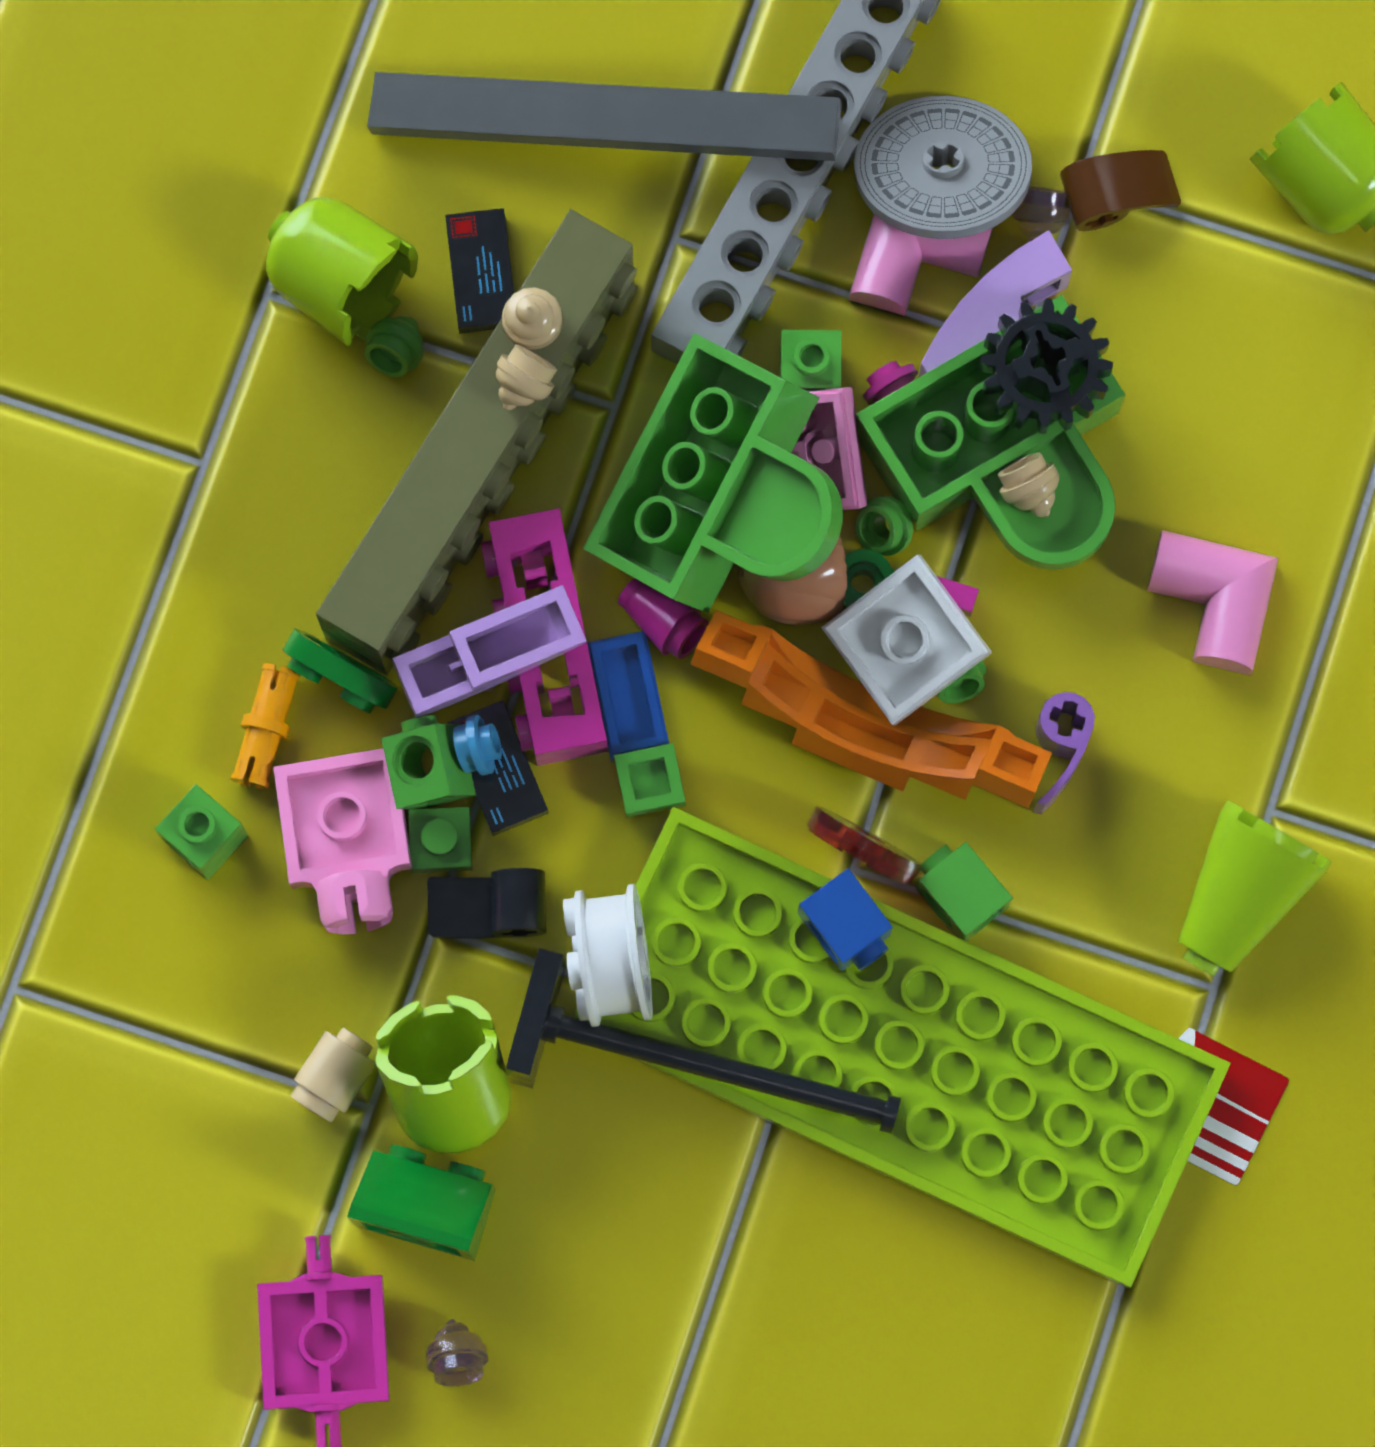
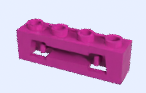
M560 508L488 522L492 540L480 543L487 578L499 576L503 598L492 600L494 613L526 600L524 587H516L513 567L523 565L527 590L548 586L543 557L552 554L557 580L550 581L551 589L561 585L564 586L586 638ZM587 642L564 653L570 687L565 686L548 690L553 716H542L538 694H543L545 691L540 665L508 680L510 693L520 691L523 693L527 714L517 715L515 719L522 751L534 749L537 766L608 752L607 738ZM579 686L584 710L582 715H575L570 688Z

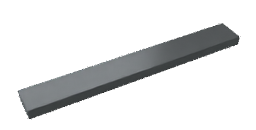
M375 72L367 127L373 135L835 161L841 102L839 97Z

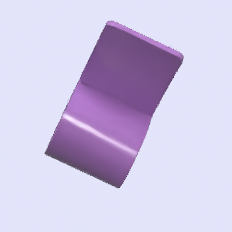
M1062 692L1053 695L1045 702L1037 720L1036 736L1043 749L1052 752L1054 756L1071 761L1053 787L1036 803L1033 810L1034 813L1042 814L1066 787L1086 750L1094 728L1095 715L1092 706L1084 697L1076 693ZM1060 713H1067L1073 716L1071 723L1077 729L1073 728L1070 736H1062L1057 733L1058 723L1055 721L1058 720Z

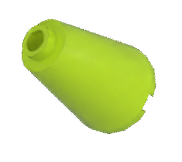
M1227 800L1222 810H1220L1178 942L1188 947L1182 958L1212 976H1215L1220 967L1232 972L1327 873L1326 871L1332 861Z

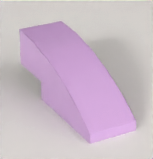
M1049 230L1015 250L990 270L958 303L937 332L921 362L919 377L983 341L988 333L1000 331L998 322L999 317L1003 314L1012 317L1015 321L1019 320L1021 303L1027 302L1032 307L1068 288L1072 269Z
M561 585L449 631V635L392 659L394 669L415 718L434 713L516 677L586 643L587 640L564 586Z

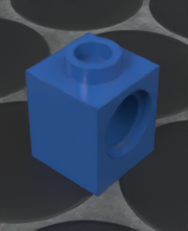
M849 868L799 903L797 914L841 972L853 963L861 971L889 950L884 940L890 937L893 927Z

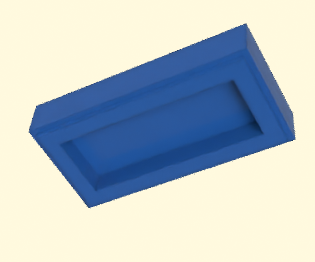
M641 631L587 642L611 762H615L614 755L669 744L647 635Z

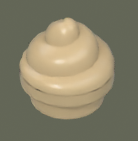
M536 287L523 288L514 293L504 305L502 311L503 330L508 339L514 344L521 345L530 350L540 349L551 344L558 337L562 329L563 315L561 307L556 298L546 290Z
M515 344L510 354H502L497 362L496 379L501 385L498 395L505 410H513L517 406H528L534 403L535 400L546 399L554 388L551 380L557 372L556 367L540 355L521 345Z
M1036 452L1013 462L998 473V477L1003 484L999 492L1006 503H1013L1014 507L1018 510H1030L1036 517L1043 518L1049 516L1050 509L1055 501L1054 491L1059 483V473L1053 462L1046 463L1041 452Z

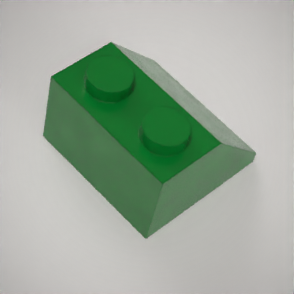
M391 1144L388 1154L373 1150L347 1215L348 1219L361 1229L475 1261L495 1194L493 1184L483 1182L486 1172L450 1161L448 1171L424 1165L426 1154Z

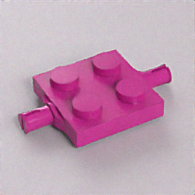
M319 1235L320 1260H318L317 1237L307 1236L304 1237L306 1241L307 1274H303L288 1282L257 1284L264 1410L299 1408L315 1413L317 1447H328L327 1425H329L330 1447H343L341 1443L340 1411H344L356 1404L390 1401L384 1281L382 1275L348 1277L332 1272L331 1235Z

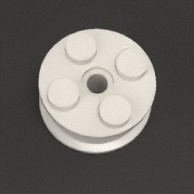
M628 884L626 894L590 899L586 898L583 890L575 891L574 898L563 900L566 932L568 936H572L573 952L567 953L568 977L571 990L576 991L577 1010L580 1021L589 1020L591 1026L596 1027L600 1025L601 1016L641 1012L644 1020H651L653 1013L651 975L644 920L636 885Z

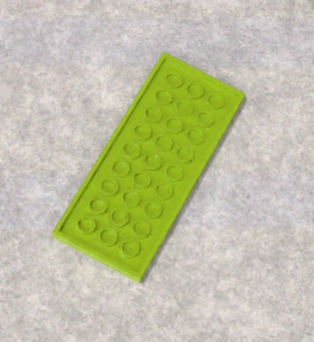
M672 807L636 883L648 948L652 987V1019L644 1020L641 1012L601 1016L600 1024L887 1100L888 1095L900 1097L901 1101L892 1134L879 1131L881 1124L635 1059L1130 1289L1231 1063L873 898L871 899L893 927L890 937L884 940L889 950L861 971L853 963L841 972L797 914L799 903L832 879L676 807ZM576 1009L574 1017L579 1018L578 1010Z

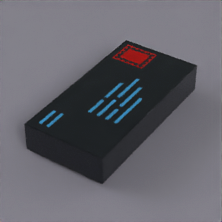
M504 208L445 215L459 334L494 330L502 318L505 303L514 294Z
M503 700L447 722V724L462 725L465 724L467 717L478 714L483 719L485 725L492 723L498 732L502 757L501 759L494 760V772L484 776L480 775L478 771L471 772L477 799L493 836L549 814L526 755L521 749L519 738Z

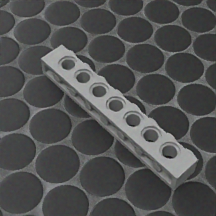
M841 0L788 95L840 98L841 110L845 115L840 119L835 161L815 160L817 164L809 171L799 172L787 165L785 161L788 158L752 156L651 334L652 352L678 364L693 333H696L740 357L742 356L747 340L743 339L741 335L751 318L760 322L766 314L776 290L769 287L779 268L788 272L793 266L804 243L803 239L797 237L808 218L814 222L820 218L832 193V190L826 188L828 181L835 169L845 172L855 156L857 145L860 142L854 138V135L863 119L872 123L877 117L888 94V91L882 89L884 82L891 70L898 74L902 72L916 42L909 39L919 21L926 25L929 24L941 0ZM878 7H889L894 9L900 17L891 23H881L876 21L870 15V12ZM859 55L867 58L871 62L872 67L867 71L856 73L845 68L842 61L849 56ZM775 202L783 205L789 214L780 221L771 222L763 219L757 211L762 205ZM749 252L757 256L761 263L752 271L741 272L734 269L730 265L729 260L737 253ZM722 302L729 306L733 313L722 322H711L705 319L700 311L708 303Z

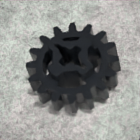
M1046 299L1041 313L1035 314L1027 302L1021 303L1018 321H1015L1006 314L999 317L998 328L1003 336L996 333H988L985 338L984 347L993 354L981 356L979 370L993 375L984 381L983 393L984 395L999 393L1001 396L996 404L995 412L1000 415L1011 408L1017 412L1015 427L1019 429L1026 424L1029 418L1037 419V427L1040 434H1046L1050 420L1057 419L1065 431L1069 430L1073 424L1074 411L1088 419L1094 410V405L1089 397L1103 400L1106 395L1108 386L1097 378H1105L1111 375L1113 362L1099 359V357L1107 352L1110 343L1108 338L1094 340L1091 338L1097 321L1092 317L1081 324L1076 322L1074 319L1077 306L1070 304L1065 309L1063 315L1054 312L1052 299ZM1049 331L1060 333L1069 338V340L1060 338ZM1021 338L1023 355L1012 359L1011 364L1005 365L1007 352ZM1038 354L1040 358L1043 357L1047 365L1057 364L1054 378L1052 375H1048L1044 367L1034 369ZM1086 367V376L1083 384L1071 395L1069 391V376L1078 374L1081 368ZM1026 392L1028 394H1031L1037 398L1042 399L1043 402L1029 399L1021 393Z

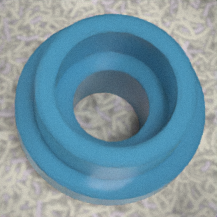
M477 714L467 717L465 724L454 727V747L463 771L465 773L478 771L482 776L492 774L495 767L494 760L501 759L502 757L501 742L495 726L492 723L485 725L483 719Z

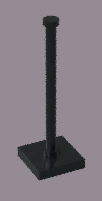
M539 948L506 1065V1072L510 1083L533 1089L545 1042L555 1044L556 1039L560 1038L881 1124L879 1131L892 1134L901 1101L900 1097L888 1095L887 1100L604 1024L592 1027L589 1020L580 1021L577 1017L563 1014L565 1007L556 1005L565 973L563 954Z

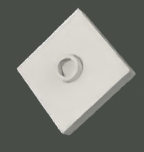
M921 555L913 557L821 627L892 725H897L992 653Z

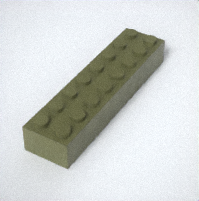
M569 210L520 288L521 290L523 288L536 287L546 290L556 298L562 310L563 325L558 337L546 347L531 350L556 367L557 372L551 380L554 384L553 390L546 399L535 400L534 403L528 406H517L513 410H505L503 408V403L498 395L501 385L496 379L497 362L502 354L509 355L515 344L506 336L501 318L316 612L317 619L328 642L386 676L393 667L392 658L416 649L421 635L415 632L427 612L434 616L445 603L452 588V584L448 583L447 579L458 562L467 565L473 558L483 539V534L478 530L488 513L492 512L498 515L502 511L515 486L509 480L520 462L529 465L536 457L546 436L540 430L551 412L559 416L565 410L576 390V384L571 382L582 363L591 366L599 356L607 340V335L602 333L613 313L621 317L633 301L638 286L633 284L637 268L633 265V244L574 210Z

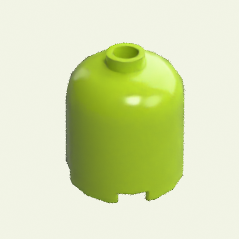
M1341 82L1330 90L1329 95L1334 100L1332 104L1327 107L1321 98L1317 99L1274 135L1276 140L1272 144L1277 149L1269 156L1261 148L1249 159L1309 226L1317 232L1328 235L1344 233L1357 224L1367 232L1375 225V123Z
M313 198L299 205L292 212H283L274 221L268 233L270 245L267 252L266 272L273 288L284 299L347 346L352 344V339L355 335L366 341L367 333L376 322L381 319L390 318L401 303V300L395 297L393 293L398 287L403 274L405 273L410 278H413L417 270L418 254L413 245L350 205L334 198Z
M458 995L446 997L448 1004H435L423 1009L419 1001L409 1003L391 1015L377 1032L376 1036L378 1044L376 1055L377 1068L401 1128L418 1146L441 1154L462 1153L478 1148L490 1140L507 1119L511 1105V1089L491 1015L477 1001Z

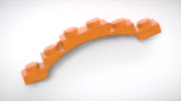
M718 610L713 614L702 635L690 664L746 688L741 705L797 728L791 743L792 745L902 792L910 777L966 800L972 785L1029 809L1052 755V752L1015 737L1009 729L1002 726L961 719L923 707H919L897 725H892L861 682L807 654L775 630L764 625H751Z

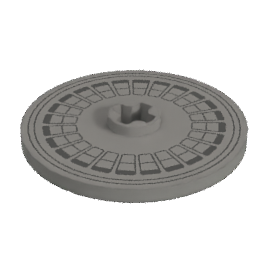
M921 97L890 108L867 127L859 140L860 142L855 152V181L865 204L887 224L903 232L920 237L955 239L987 231L1006 220L1016 211L1026 197L1031 183L1032 156L1027 140L1021 130L1012 120L997 109L982 102L963 97Z

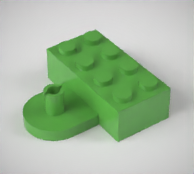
M1060 295L1052 301L1054 312L1063 315L1069 305L1063 295ZM1043 306L1034 310V314L1041 313ZM1075 316L1074 320L1080 324L1077 317ZM1000 331L996 332V334L1003 336ZM1049 331L1060 338L1069 340V338L1060 333ZM1021 338L1007 352L1005 365L1011 364L1012 359L1023 355ZM984 339L856 413L859 442L893 497L901 501L909 511L915 532L974 498L999 539L1010 553L1031 566L1050 570L1070 568L1086 561L1098 551L1109 534L1115 514L1113 489L1105 472L1081 435L1119 414L1126 394L1112 372L1109 377L1097 378L1103 381L1108 386L1103 400L1089 397L1094 405V410L1088 419L1074 411L1072 427L1066 431L1061 427L1057 419L1050 420L1046 434L1039 433L1037 419L1029 418L1026 424L1019 429L1015 427L1017 415L1015 410L1011 408L1000 415L995 412L996 404L1001 395L999 393L984 395L983 393L984 381L993 375L979 370L981 356L993 354L984 347ZM1038 354L1034 369L1044 367L1048 375H1052L1054 378L1057 364L1047 365L1043 357L1040 358ZM1086 367L1081 368L1078 374L1069 376V391L1071 395L1083 384L1086 376ZM1026 392L1021 393L1029 399L1043 402L1042 399L1037 398L1031 394H1028ZM1036 452H1041L1046 463L1053 462L1059 473V483L1054 491V504L1050 509L1049 516L1043 518L1036 517L1030 510H1018L1014 507L1013 503H1006L999 492L1003 484L998 477V473L1013 462Z
M693 333L583 549L669 598L709 613L734 563L749 572L773 581H791L810 574L821 566L833 551L839 539L843 522L842 501L833 480L819 467L791 453L819 397Z

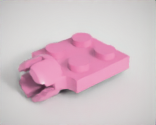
M384 749L273 767L288 878L292 889L302 887L315 889L320 921L329 933L356 934L352 904L354 902H358L361 921H366L367 932L390 923L393 916L389 886L391 877L400 871L413 869L405 812L404 809H396Z

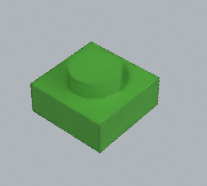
M673 743L614 755L626 818L672 809V807L686 806Z
M469 807L408 810L412 873L473 871Z

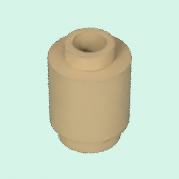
M342 1027L337 1036L325 1031L294 1078L298 1085L290 1096L332 1123L339 1110L344 1113L347 1111L376 1067V1062L367 1057L373 1046Z

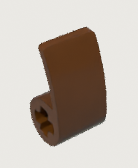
M1138 150L1093 156L1074 162L1060 172L1069 207L1078 231H1092L1110 226L1126 217L1131 210L1159 207L1177 208L1181 204L1167 154L1163 150Z

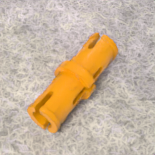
M264 663L262 666V675L251 714L247 713L243 716L241 727L246 731L234 773H232L230 778L233 782L250 787V784L253 783L255 784L254 788L259 790H268L269 778L280 740H287L290 727L285 722L296 683L300 678V675L290 668L281 666L280 671H278L275 664Z

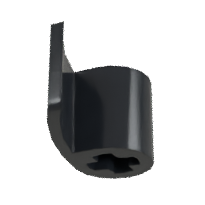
M509 868L491 872V877L428 878V931L433 938H517L539 936L547 932L545 871Z

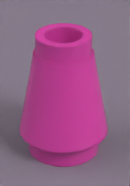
M636 578L626 585L618 599V605L626 610V613L663 655L673 654L678 659L688 656L697 647L709 624V621L701 616V610L675 601Z

